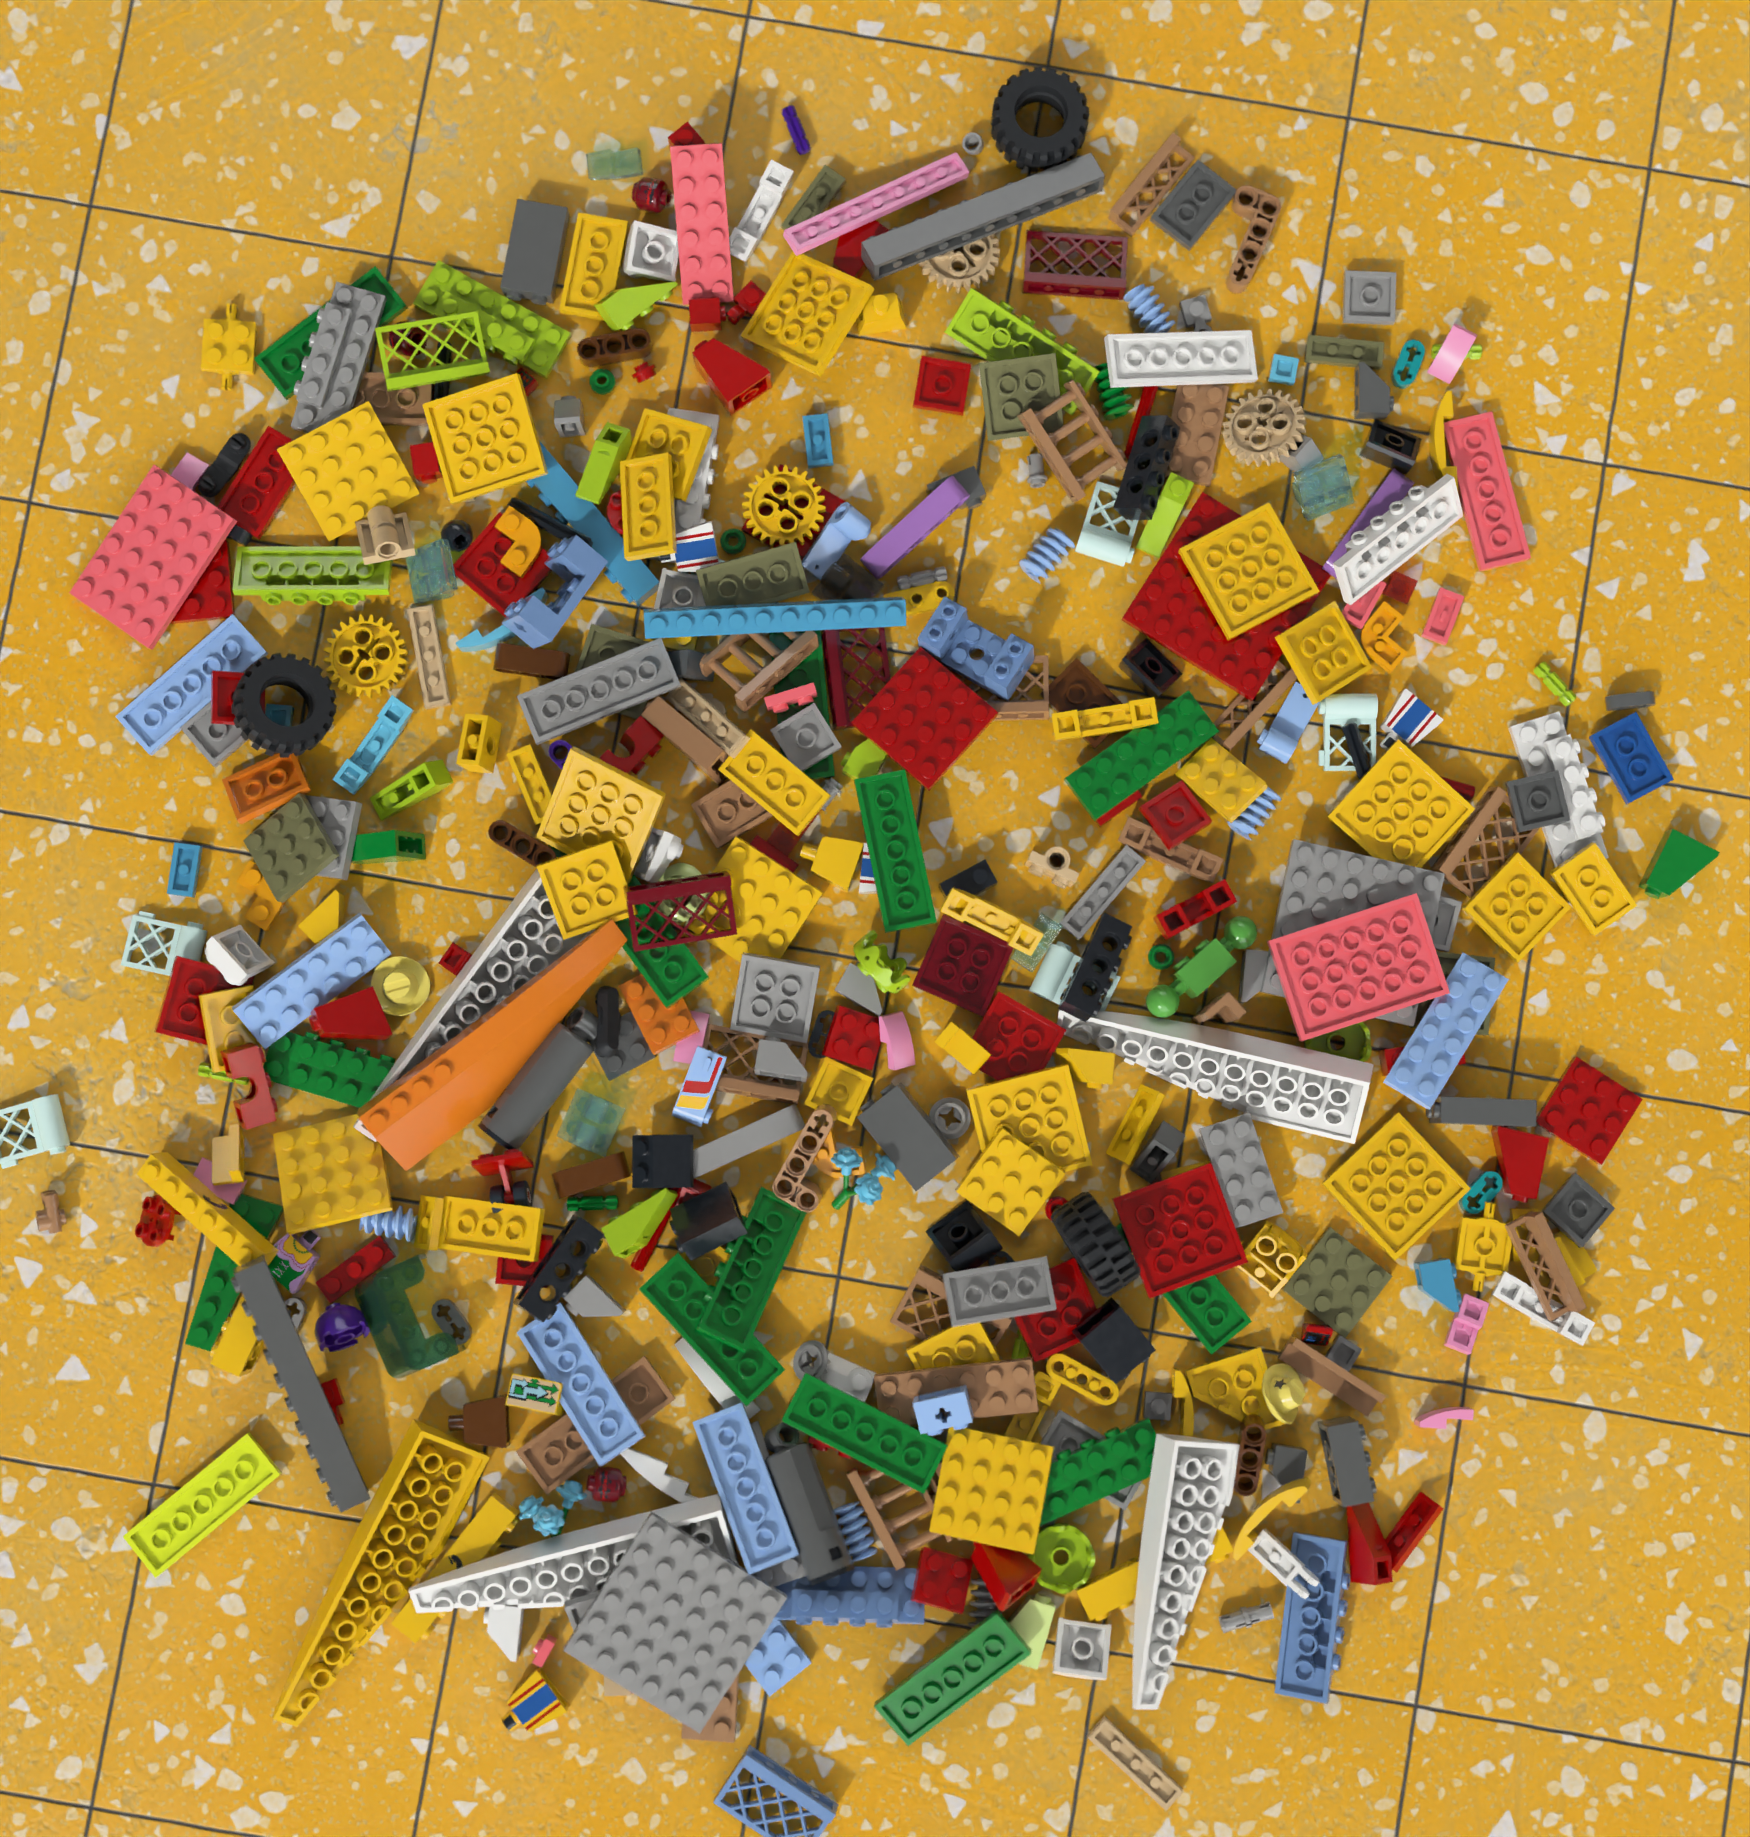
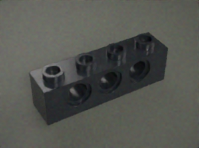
M1168 415L1142 416L1113 507L1126 520H1152L1180 427Z
M1104 912L1096 923L1058 1009L1084 1022H1087L1091 1016H1097L1102 1006L1099 999L1102 993L1106 995L1112 984V980L1109 977L1112 971L1116 972L1122 962V958L1119 955L1122 949L1126 950L1131 942L1132 936L1129 935L1132 928L1131 925ZM1103 942L1109 943L1112 947V951L1106 950L1103 946ZM1092 964L1099 965L1102 968V973L1096 972ZM1082 986L1089 987L1092 995L1085 994Z
M573 1215L512 1303L538 1321L544 1323L546 1319H551L557 1310L556 1304L560 1298L566 1297L572 1289L571 1282L575 1276L581 1275L588 1264L586 1260L591 1253L595 1254L601 1247L603 1242L601 1239L604 1234L580 1216ZM575 1241H579L581 1249L578 1254L573 1255L571 1253V1245ZM564 1263L566 1271L562 1276L558 1277L555 1269L558 1264ZM549 1285L550 1295L542 1299L540 1290L543 1286Z

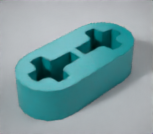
M1409 340L1400 350L1391 374V381L1397 388L1404 389L1409 387L1416 378L1425 354V348L1418 340ZM1413 347L1418 355H1415L1410 362L1408 361L1410 355L1408 351ZM1405 367H1407L1408 371L1406 373V376L1409 378H1406L1405 381L1400 380L1401 376L1399 374L1403 371Z
M1493 1171L1482 1172L1470 1184L1469 1187L1471 1189L1459 1200L1461 1209L1471 1214L1481 1212L1485 1207V1202H1490L1501 1190L1503 1185L1501 1176ZM1485 1177H1494L1493 1184L1495 1187H1488L1483 1192L1482 1189L1486 1185ZM1479 1193L1480 1196L1475 1201L1478 1206L1468 1208L1469 1201L1467 1197H1475Z

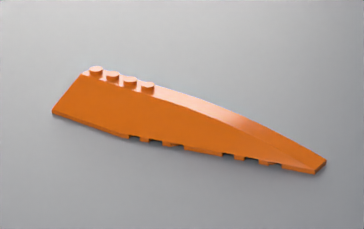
M612 919L607 921L359 1108L357 1113L360 1121L405 1171L409 1170L495 1103L530 1056L557 1023L563 1020L628 939Z

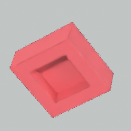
M548 1634L545 1640L540 1638L532 1651L536 1655L532 1663L542 1667L558 1639Z

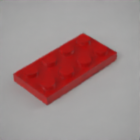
M270 426L262 434L217 506L237 520V526L259 540L296 483L277 451L278 448L293 440Z

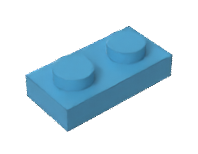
M828 413L802 416L808 468L833 466Z
M174 842L167 894L195 898L202 846Z

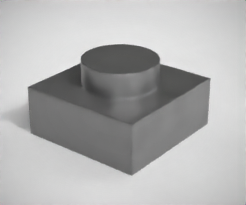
M1337 1335L1325 1357L1349 1372L1362 1349L1344 1337Z
M1145 1391L1143 1418L1170 1421L1172 1393Z

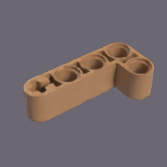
M1249 185L1239 187L1232 200V210L1234 213L1251 220L1226 278V287L1229 291L1236 294L1242 293L1247 289L1281 210V202L1277 197ZM1246 197L1249 199L1250 204L1241 203L1239 198ZM1270 207L1274 213L1266 214L1262 208ZM1253 230H1261L1264 236H1255ZM1244 252H1250V253H1252L1253 256H1254V259H1252V260L1246 259V258L1243 256V253H1244ZM1241 269L1245 272L1239 282L1236 280V277Z
M821 1104L814 1110L772 1186L773 1192L778 1198L803 1212L815 1210L823 1196L821 1188L806 1179L805 1175L837 1118L835 1108L828 1104ZM825 1114L827 1116L826 1121L821 1128L816 1127L821 1119V1115ZM805 1136H813L817 1140V1145H809L805 1141ZM793 1158H801L805 1166L801 1168L796 1167L793 1163ZM780 1180L791 1182L792 1189H784ZM803 1193H811L815 1201L807 1202L803 1197Z

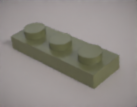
M824 165L784 220L781 229L786 230L825 212L846 183V179Z
M1308 335L1306 338L1304 363L1356 368L1359 362H1365L1371 369L1380 370L1383 363L1384 342Z

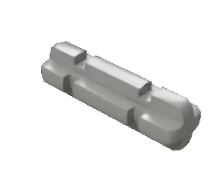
M942 566L935 568L934 571L929 569L912 573L909 577L907 575L899 576L897 583L899 589L904 590L912 586L917 587L934 583V581H946L948 576L945 567Z

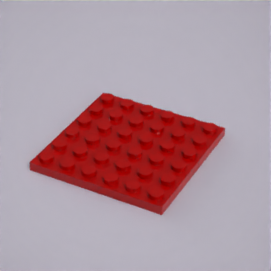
M1202 492L1121 620L1235 692L1253 701L1283 653L1275 637L1306 617L1331 575L1322 569V565L1297 550L1319 589L1318 594L1227 640L1178 551L1180 548L1242 516Z

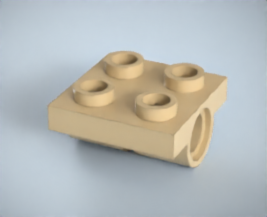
M376 506L368 512L367 520L355 522L364 565L416 555L406 512L393 515L389 507Z
M1058 846L1050 848L1044 856L1032 850L1025 863V866L1029 867L1028 872L1041 878L1043 875L1052 878L1051 883L1063 889L1066 886L1071 888L1080 874L1068 868L1070 855L1066 849ZM1049 858H1058L1061 861V867H1053L1049 862Z

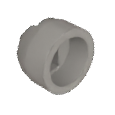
M972 132L963 138L962 146L968 154L978 155L984 148V142L977 133Z

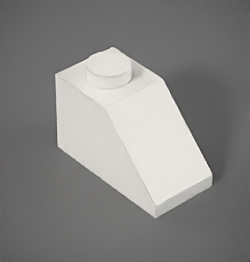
M493 1606L486 1607L484 1623L488 1624V1634L509 1660L516 1662L520 1656L524 1608L518 1609V1606H505V1609L493 1610Z

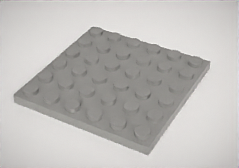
M1293 839L1291 841L1271 940L1415 893L1418 895L1432 937L1445 874ZM1269 949L1260 992L1285 998ZM1418 1004L1375 1018L1414 1026Z
M651 1512L565 1644L563 1651L700 1733L786 1601L787 1594L754 1574L748 1575L747 1570Z

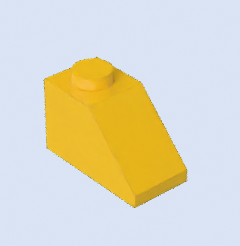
M334 890L298 925L315 944H318L344 924V895L340 891Z
M1056 1048V1054L1061 1061L1069 1065L1070 1073L1077 1082L1087 1083L1086 1088L1102 1089V1084L1112 1085L1115 1053Z

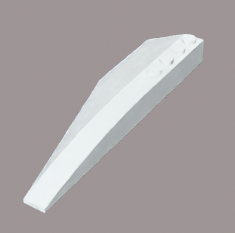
M538 869L534 871L442 995L371 1099L596 930L594 929L563 940ZM358 1118L353 1127L376 1142L377 1140Z
M1059 1009L1057 1025L1066 1029L1064 1034L1086 1045L1092 1043L1098 1046L1102 1052L1115 1053L1123 1057L1124 1062L1133 1066L1135 1063L1146 1068V1072L1183 1089L1189 1087L1196 1090L1198 1095L1203 1098L1211 1097L1222 1102L1221 1106L1230 1110L1235 1108L1244 1112V1114L1250 1113L1252 1120L1355 1144L1374 1064L1192 1023L1108 1011H1099L1096 1017L1091 1016L1087 1022H1084Z
M719 1494L522 1546L410 1587L409 1593L416 1613L450 1612L453 1608H466V1611L477 1610L478 1607L493 1606V1610L505 1609V1606H518V1609L563 1607L564 1601L602 1589L651 1512L739 1565L726 1512Z

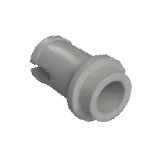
M1039 453L1030 454V456H1027L1029 469L1027 482L1030 483L1031 488L1044 487L1047 476L1044 475L1043 456Z
M832 777L828 781H824L826 784L823 789L831 795L821 808L824 811L838 793H842L840 790L843 786Z

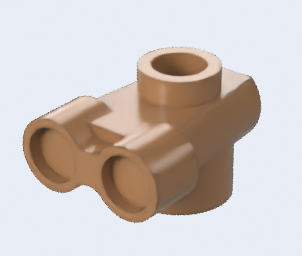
M55 1190L41 1192L44 1210L35 1212L39 1232L48 1230L49 1233L61 1232V1225L66 1224L64 1209H59L58 1193Z

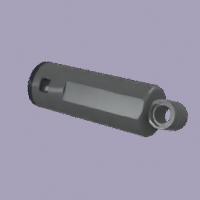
M580 1006L569 1015L566 1026L562 1023H557L478 1124L479 1128L506 1149H519L593 1053L594 1048L588 1042L593 1041L597 1037L598 1017Z
M781 1422L765 1433V1445L767 1449L774 1453L768 1456L765 1462L800 1554L799 1556L809 1584L813 1586L854 1570L855 1567L810 1445L806 1442L797 1445L799 1430ZM779 1433L784 1437V1442L781 1440Z

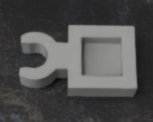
M1205 295L1180 301L1179 305L1186 328L1193 326V332L1212 331L1211 327L1206 325L1207 322H1211L1212 317Z

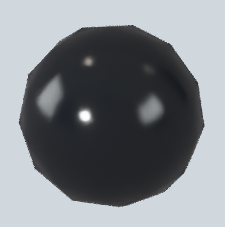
M454 519L443 526L441 540L443 545L449 550L460 552L471 545L473 531L465 521Z

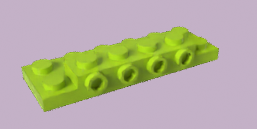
M439 260L413 302L416 308L435 318L477 311L485 350L493 354L496 351L504 355L503 359L514 366L518 363L545 379L549 376L572 336L567 330ZM473 318L463 319L457 329L470 337L475 329ZM451 321L449 323L454 326L457 321ZM439 323L444 328L450 329L446 324ZM475 333L472 339H475L477 341V336Z
M974 288L970 289L945 330L946 334L989 362L1056 353L1060 396L1067 392L1063 384L1070 380H1074L1075 383L1078 382L1083 387L1085 394H1087L1100 370L1081 359L1076 354L1078 351L1076 347L1068 342H1065L1064 345L1055 341L1057 335L1046 328L1042 331L1034 327L1035 321L1022 314L1021 318L1012 313L1014 307L1001 300L1000 303L994 302ZM1071 401L1062 409L1073 415L1077 410V406L1074 401Z
M360 546L238 547L232 590L234 595H260L262 601H266L270 605H279L281 601H292L296 605H305L307 601H317L322 605H330L333 601H343L348 605H356L359 601H365L366 595L390 594L393 560L364 565Z

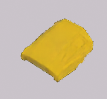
M1266 1221L1260 1231L1244 1248L1248 1263L1237 1267L1269 1293L1268 1295L1273 1298L1306 1260L1308 1254L1299 1242L1282 1228Z

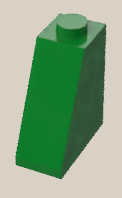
M1675 829L1668 830L1664 833L1639 887L1645 889L1644 893L1655 899L1670 896L1717 858L1720 852Z
M390 830L356 835L351 863L371 864L426 860L425 834Z

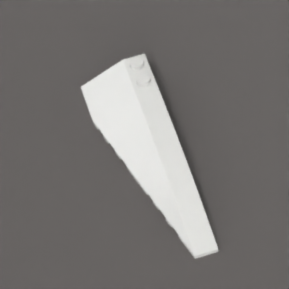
M1156 1434L1142 1531L1136 1590L1132 1708L1158 1709L1169 1678L1167 1674L1169 1665L1172 1661H1175L1178 1653L1175 1648L1179 1636L1185 1633L1187 1624H1184L1188 1611L1192 1612L1206 1573L1205 1562L1209 1555L1213 1553L1215 1545L1212 1543L1217 1529L1221 1530L1224 1519L1221 1518L1224 1508L1229 1506L1232 1499L1240 1446L1237 1443L1182 1435Z

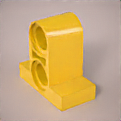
M951 1022L934 1041L974 1075L991 1056L987 1050L954 1022Z

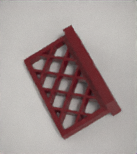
M1027 230L1022 293L1123 300L1126 290L1128 237ZM1031 239L1042 240L1047 246L1038 252L1031 245ZM1060 241H1066L1072 248L1063 254L1055 245ZM1085 243H1092L1097 250L1088 255L1081 246ZM1110 245H1122L1121 252L1115 257L1106 248ZM1050 249L1059 257L1051 264L1042 257ZM1075 251L1084 259L1077 266L1067 258ZM1100 253L1109 260L1102 268L1092 260ZM1036 260L1045 267L1041 272H1029L1030 265ZM1062 261L1071 269L1066 274H1059L1054 269ZM1087 263L1096 271L1092 276H1085L1080 271ZM1114 265L1120 271V278L1109 277L1105 271Z
M884 627L821 630L833 731L855 728L850 722L849 710L854 704L861 710L865 708V706L857 701L864 691H867L873 697L877 695L868 687L876 677L885 685L891 679ZM878 629L879 640L874 646L862 637L867 630ZM858 630H863L861 634H858L856 632ZM849 631L857 639L848 648L840 642L839 632ZM859 640L871 649L864 659H861L851 650ZM879 643H880V651L876 648V647L879 645ZM841 648L845 651V654L843 656ZM872 652L882 659V665L877 671L865 662ZM847 654L860 663L853 673L843 667V659ZM862 665L874 674L866 685L854 676ZM844 673L849 677L846 681ZM851 679L863 688L856 698H853L846 692V685ZM847 699H849V700L852 702V703L849 705V707H848V700H847Z
M720 871L623 887L634 952L737 935L730 874L727 871ZM725 890L726 900L720 908L709 901L715 891ZM703 893H708L706 897L701 895ZM691 895H697L703 900L694 912L683 905ZM667 899L677 904L669 916L657 909L661 902ZM657 901L654 906L649 903ZM644 903L651 910L641 920L634 915L633 905ZM706 903L717 910L709 923L698 915ZM726 906L728 908V914L725 911H723L726 908ZM680 907L691 914V917L683 927L672 920ZM654 912H657L666 919L658 931L646 924ZM721 913L729 918L730 929L718 930L713 926ZM697 918L706 927L700 934L694 935L687 928ZM635 920L640 923L637 928H636ZM669 922L680 929L676 937L667 939L661 934ZM643 927H646L655 934L648 943L638 944L637 935ZM658 937H660L661 939H663V940H660V941H656V939H657Z

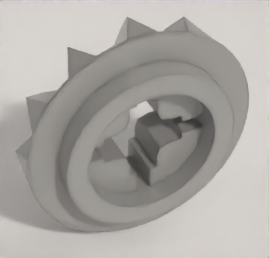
M943 1098L933 1105L929 1113V1118L946 1139L958 1138L969 1128L971 1120L969 1109L959 1099ZM953 1107L954 1117L961 1122L951 1123L946 1130V1120L938 1115L948 1114Z
M810 1340L803 1343L796 1351L793 1368L800 1380H802L805 1372L821 1379L823 1374L828 1373L826 1367L828 1363H831L828 1359L830 1351L824 1347L823 1343ZM812 1357L817 1358L814 1362V1367L809 1366L812 1362Z

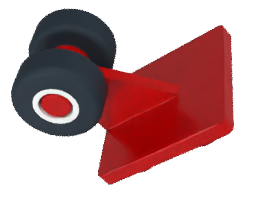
M509 1149L504 1151L503 1155L482 1154L478 1156V1159L471 1160V1166L482 1176L501 1174L504 1185H496L490 1188L491 1204L496 1202L532 1207V1196L528 1182L524 1180L513 1184L512 1171L534 1167L533 1161L523 1151ZM491 1207L493 1213H497L503 1210L500 1208Z

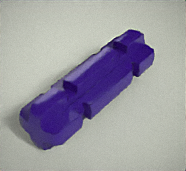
M793 105L784 107L782 115L787 123L792 140L796 145V150L799 155H804L811 151V146L808 139H806L800 119L797 117L796 109Z

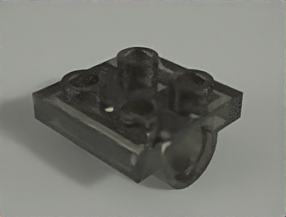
M844 553L837 562H834L827 569L820 583L812 591V595L820 601L875 598L883 589L884 584Z

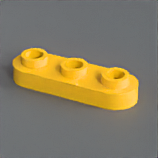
M939 581L887 593L882 598L903 597L906 600V617L936 610L943 599L937 595L939 590H944L947 594L945 597L952 601L954 600L955 593L949 583ZM920 596L922 601L916 604L912 601V598Z
M1055 1353L1046 1360L1045 1368L1051 1378L1101 1405H1111L1117 1400L1119 1396L1118 1386L1104 1375L1063 1353ZM1057 1361L1063 1363V1368L1060 1371L1054 1369V1363ZM1079 1374L1086 1375V1381L1084 1383L1077 1382V1376ZM1104 1386H1107L1110 1390L1106 1396L1100 1394V1389Z

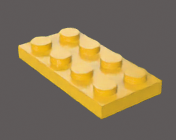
M578 212L559 308L560 313L604 321L594 305L610 292L617 289L629 227L628 221Z
M667 452L620 461L624 558L627 561L677 553L672 456Z
M750 729L746 734L750 738L747 744L735 758L729 756L718 770L794 834L799 836L831 795L754 730Z
M445 1196L438 1248L538 1262L545 1209L496 1202L491 1204L490 1201ZM491 1207L500 1208L503 1210L497 1213H493Z

